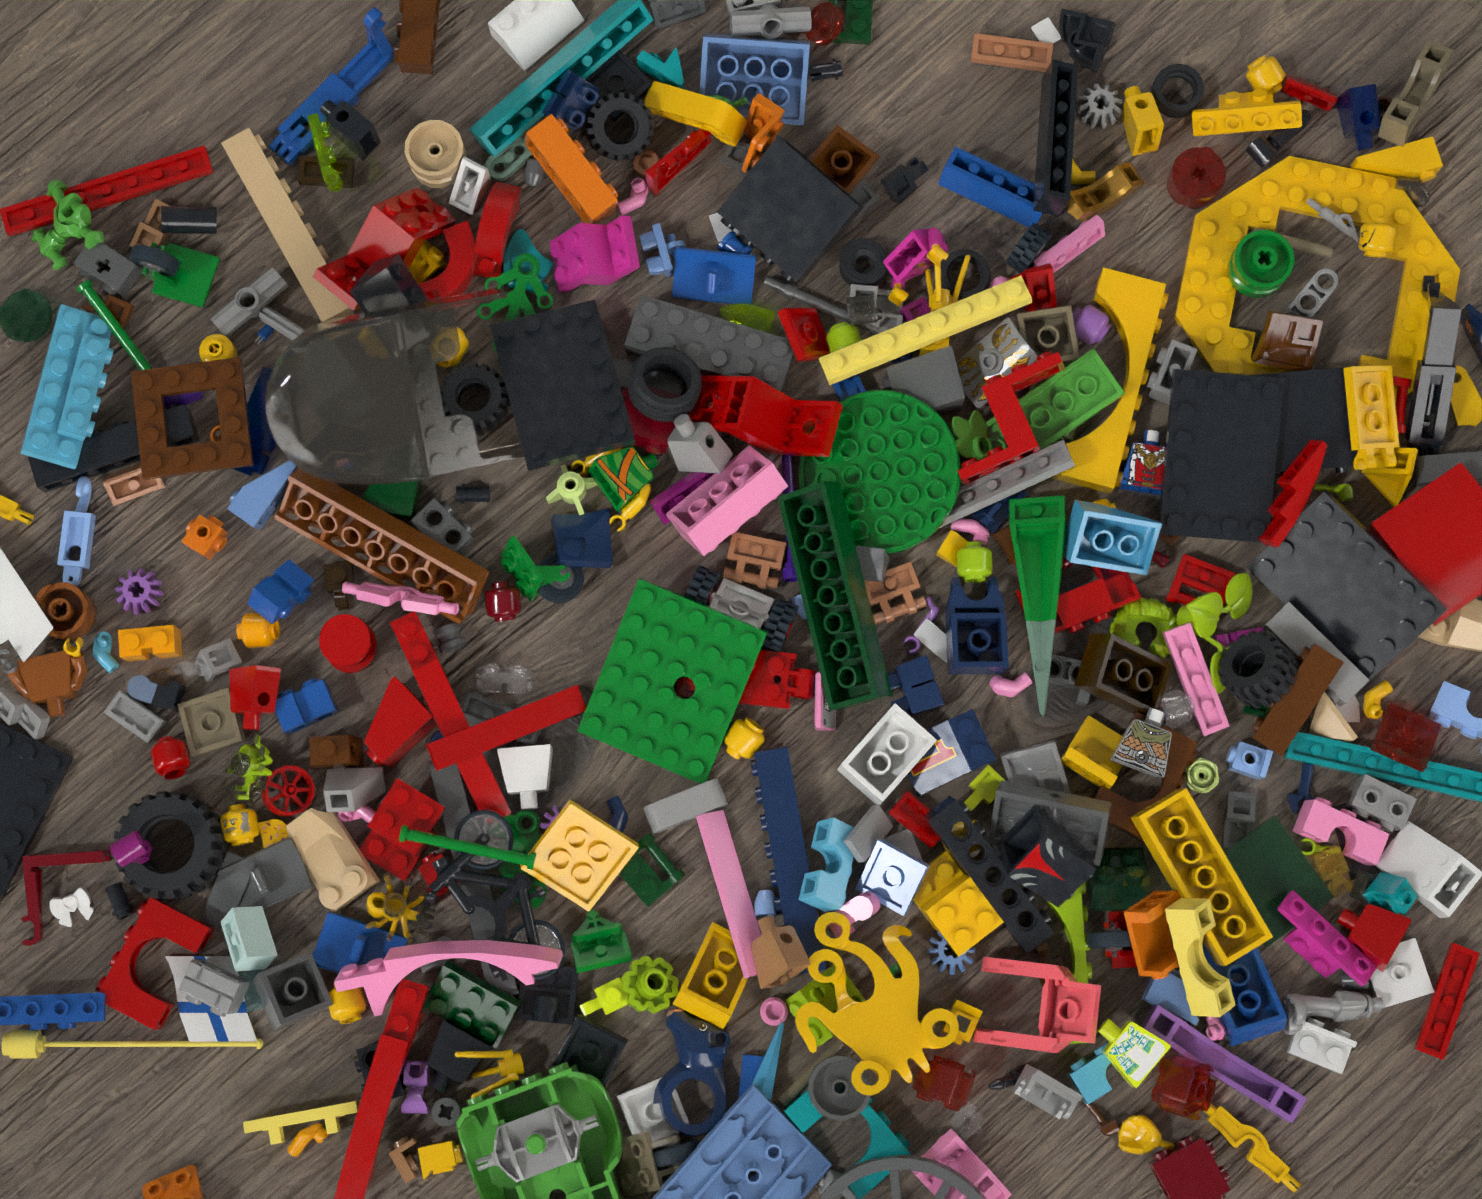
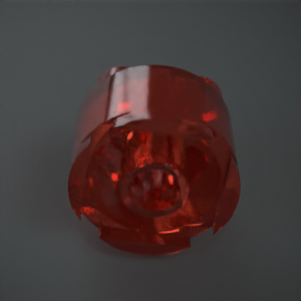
M1195 147L1185 150L1176 158L1168 174L1167 190L1170 197L1177 204H1182L1190 209H1200L1208 206L1216 198L1225 182L1226 170L1224 163L1210 147Z
M934 1055L933 1060L927 1059L930 1066L928 1073L918 1067L912 1086L916 1090L917 1098L927 1102H932L933 1099L944 1102V1107L954 1111H960L961 1106H967L977 1074L974 1069H971V1072L968 1073L964 1071L965 1065Z
M1174 1055L1170 1058L1164 1057L1159 1064L1160 1074L1157 1085L1152 1089V1101L1157 1102L1162 1111L1191 1120H1199L1202 1117L1198 1115L1201 1111H1208L1215 1094L1216 1080L1211 1079L1210 1072H1214L1212 1066L1179 1055Z

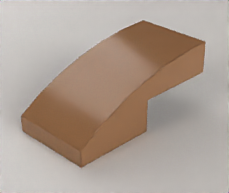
M155 199L145 222L139 223L129 246L144 245L151 247L152 242L158 246L164 245L171 233H161V206L167 207L171 205Z

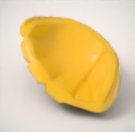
M1144 1115L1129 1117L1122 1122V1126H1120L1118 1131V1146L1122 1151L1130 1154H1147L1158 1146L1172 1150L1174 1143L1161 1139V1133L1156 1125Z

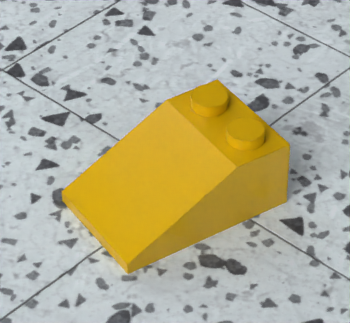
M714 922L711 923L673 1002V1005L724 1029L748 980V978L744 979L730 930Z

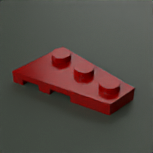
M703 129L692 131L685 141L647 169L645 174L648 190L656 196L711 143V133Z

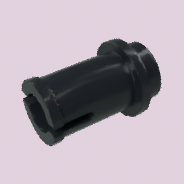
M832 59L833 62L809 65L812 82L829 78L838 80V77L843 76L841 60L835 61V59Z
M462 483V486H456V502H462V505H465V502L489 503L490 486H465V483Z
M122 882L105 888L114 910L112 915L116 916L117 920L125 919L134 914L132 911L134 906L129 904Z

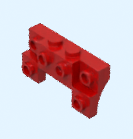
M1092 566L1097 580L1059 595L1055 634L1069 630L1070 634L1078 632L1085 628L1084 623L1092 620L1095 621V624L1111 618L1109 613L1138 601L1141 596L1128 572ZM1017 590L1015 595L1025 616L1021 590Z

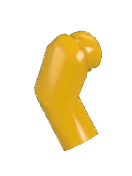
M1072 158L1071 184L1094 183L1096 178L1095 171H1081Z
M1387 680L1382 681L1365 693L1363 711L1368 718L1378 719L1382 716L1383 710H1380L1381 699L1393 691L1392 686Z

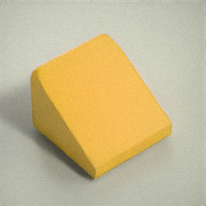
M951 529L937 551L936 556L957 568V551L966 547L968 541Z

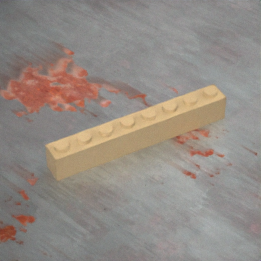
M247 128L221 142L325 328L329 329L353 316L355 313L351 308L312 277L316 269L326 265L325 261L330 258L323 246L317 247L313 241V238L317 237L310 223L308 222L304 225L300 216L304 215V212L297 200L291 202L287 194L292 191L285 179L279 180L275 174L279 168L272 156L266 158L262 150L267 147L260 135L254 136L250 128Z

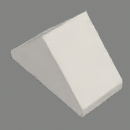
M463 157L449 204L473 215L492 182L488 168Z

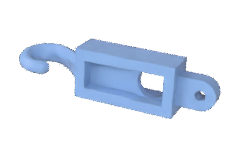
M81 476L77 482L76 496L80 498L75 511H64L57 565L64 567L63 582L73 584L76 587L81 582L82 569L90 568L96 515L87 513L92 494V484L87 476ZM73 546L81 548L80 560L71 561L69 559L70 548Z

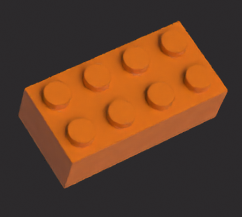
M551 114L526 132L525 146L539 162L584 223L599 224L615 212L618 203L616 199L618 193L610 183L605 184L600 178L602 173L593 161L589 163L584 157V148L577 140L572 141L567 134L569 129L561 118L556 120L553 114Z

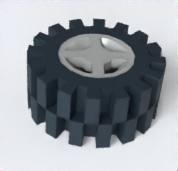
M1033 223L1013 248V251L1006 260V264L1020 274L1025 269L1031 268L1034 264L1033 261L1045 249L1051 234Z

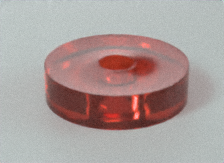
M823 2L817 5L811 11L812 25L810 31L805 32L806 37L819 46L830 44L837 38L843 27L844 15L842 10L831 2Z

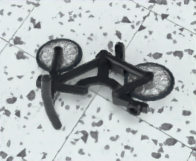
M478 810L465 816L459 822L454 835V839L512 851L514 843L513 831L508 821L502 815L489 810ZM456 851L458 857L454 861L450 862L448 856H445L432 863L437 876L423 890L422 897L425 906H434L436 894L445 886L466 914H473L475 907H481L490 912L495 921V932L492 937L486 940L539 945L562 950L563 957L559 967L533 974L535 980L547 978L560 968L565 957L563 936L552 924L542 920H535L530 901L536 897L541 899L546 896L541 885L534 889L535 892L529 894L532 881L526 874L518 873L513 877H505L462 870L466 865L481 870L491 869L504 862L470 853ZM456 880L508 889L495 902L484 896H466ZM518 898L523 923L516 926L508 939H505L507 920L504 912ZM488 963L495 979L501 977L502 981L508 979L504 969Z

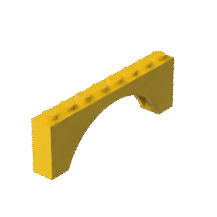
M1103 267L1099 275L1093 301L1110 317L1120 335L1126 362L1123 387L1125 395L1120 397L1113 413L1097 429L1076 441L1066 444L1075 466L1050 477L1051 479L1108 494L1113 491L1114 487L1119 488L1123 472L1119 471L1121 461H1126L1129 452V446L1125 445L1127 436L1133 435L1136 421L1132 420L1134 410H1139L1143 395L1138 394L1140 385L1146 384L1149 370L1145 369L1147 359H1152L1156 344L1151 343L1153 334L1158 335L1162 319L1158 318L1160 309H1165L1168 294L1164 293L1165 283Z

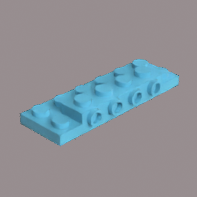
M63 304L60 305L20 454L71 469L77 467L85 437H91L95 422L90 421L92 412L97 413L101 402V397L96 395L98 388L103 389L106 382L107 373L102 372L104 364H110L114 349L109 348L112 331L98 315Z

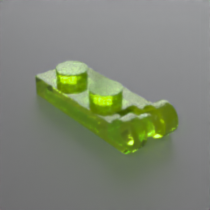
M318 113L308 115L307 118L323 179L331 192H339L343 187V182L338 172L333 168L332 163L337 162L333 146L328 147L326 138L330 137L326 121H321Z

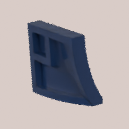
M610 509L588 512L583 515H553L551 524L557 566L611 568L613 558L609 523Z

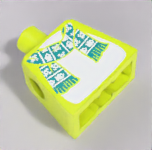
M1108 1018L1098 1029V1032L1109 1041L1102 1050L1103 1054L1133 1088H1137L1171 1047L1170 1044L1132 1021H1126L1119 1028Z

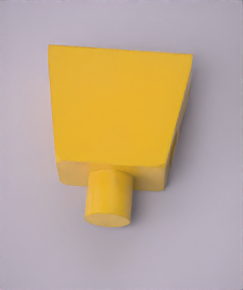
M1138 86L1129 87L1124 91L1125 101L1122 121L1132 156L1157 151L1164 123L1154 97L1150 92L1141 94Z

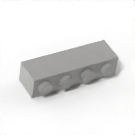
M1290 602L1282 606L1262 626L1264 627V632L1268 635H1273L1290 651L1295 660L1305 646L1310 648L1312 644H1317L1344 662L1325 690L1334 705L1342 706L1346 704L1369 681Z

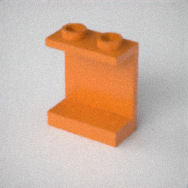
M1155 890L1123 912L1139 976H1152V979H1163L1169 975L1170 971L1179 967L1165 914V909L1180 899L1179 891Z

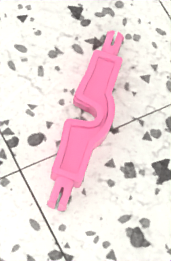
M345 582L342 586L343 593L356 595L357 600L382 606H390L397 601H401V607L406 611L437 615L440 612L456 615L459 611V604L445 602L444 597L421 593L411 587L385 586L370 582H363L361 585Z

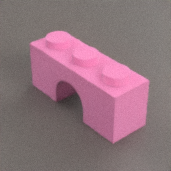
M1316 797L1313 800H1304L1293 832L1319 843L1328 842L1331 832L1335 828H1339L1346 838V844L1342 852L1343 855L1366 866L1378 865L1389 837L1388 833L1381 830V825L1369 820L1365 822L1356 819L1357 814L1346 809L1339 811L1332 808L1330 801L1320 797Z

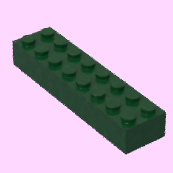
M823 481L778 496L780 511L829 711L847 709L893 696L840 482Z

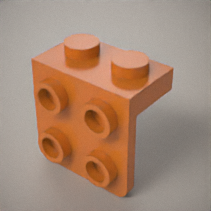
M760 93L753 98L746 117L748 123L743 134L752 141L741 169L744 173H747L776 139L775 137L784 125L781 120L785 110Z
M194 1165L186 1166L145 1183L142 1187L144 1199H203L198 1170Z

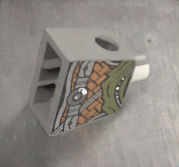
M1149 708L1144 722L1133 719L1109 760L1152 777L1163 778L1172 737L1171 732L1160 728L1165 713Z

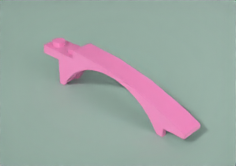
M491 940L435 941L393 947L389 949L384 960L383 958H377L363 965L357 966V964L353 963L344 966L334 980V985L337 992L364 987L373 1015L379 1016L383 1014L385 1005L389 1003L395 986L410 972L427 963L449 958L479 960L502 968L517 977L525 985H531L535 983L533 974L559 967L563 952L560 949L539 945Z

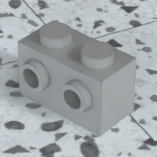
M1173 339L1167 348L1162 347L1156 360L1160 364L1157 373H1151L1146 386L1151 388L1148 397L1169 405L1173 369L1190 370L1198 349Z
M1364 774L1358 777L1346 807L1352 809V812L1357 814L1356 817L1363 820L1370 818L1377 821V824L1382 826L1381 829L1392 833L1393 830L1404 829L1417 799Z

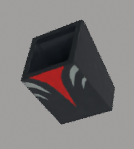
M1036 804L998 842L1007 875L1058 908L1066 900L1070 899L1074 892L1085 881L1089 880L1097 870L1091 853Z

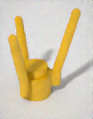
M970 255L965 256L953 296L950 295V290L941 289V263H939L938 267L935 265V290L930 269L925 270L931 312L958 301L970 261Z
M512 1049L505 1051L455 1052V1057L502 1058L498 1060L497 1067L471 1074L473 1079L500 1073L501 1077L506 1076L472 1094L471 1099L482 1094L486 1095L509 1082L519 1080L518 1076L524 1075L521 1055L519 1052L513 1053Z

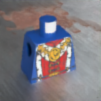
M1146 430L1143 443L1132 444L1122 470L1123 475L1120 486L1117 489L1161 496L1165 447L1159 446L1160 432Z

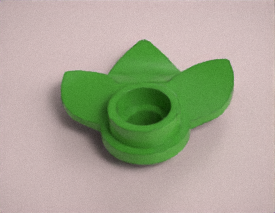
M974 410L969 421L958 416L953 417L952 431L957 438L955 446L958 449L959 455L964 458H977L978 461L988 457L987 452L992 450L993 446L990 438L987 436V426L980 412Z

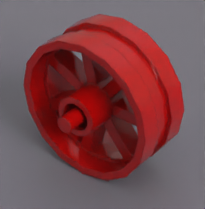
M285 765L273 770L272 775L266 776L261 786V797L264 805L272 813L279 816H293L305 811L311 805L315 795V785L311 776L304 769L297 766ZM285 771L297 773L291 783H288ZM280 773L283 786L270 780L274 775ZM302 777L307 787L297 788L295 784ZM268 786L277 789L278 794L269 798ZM307 792V799L304 804L296 796L297 793ZM279 798L284 799L282 810L276 808L272 802ZM290 798L299 809L288 812Z

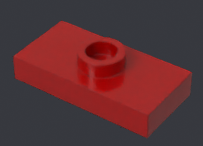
M906 791L889 811V814L931 849L939 841V837L923 817L930 809L910 792Z

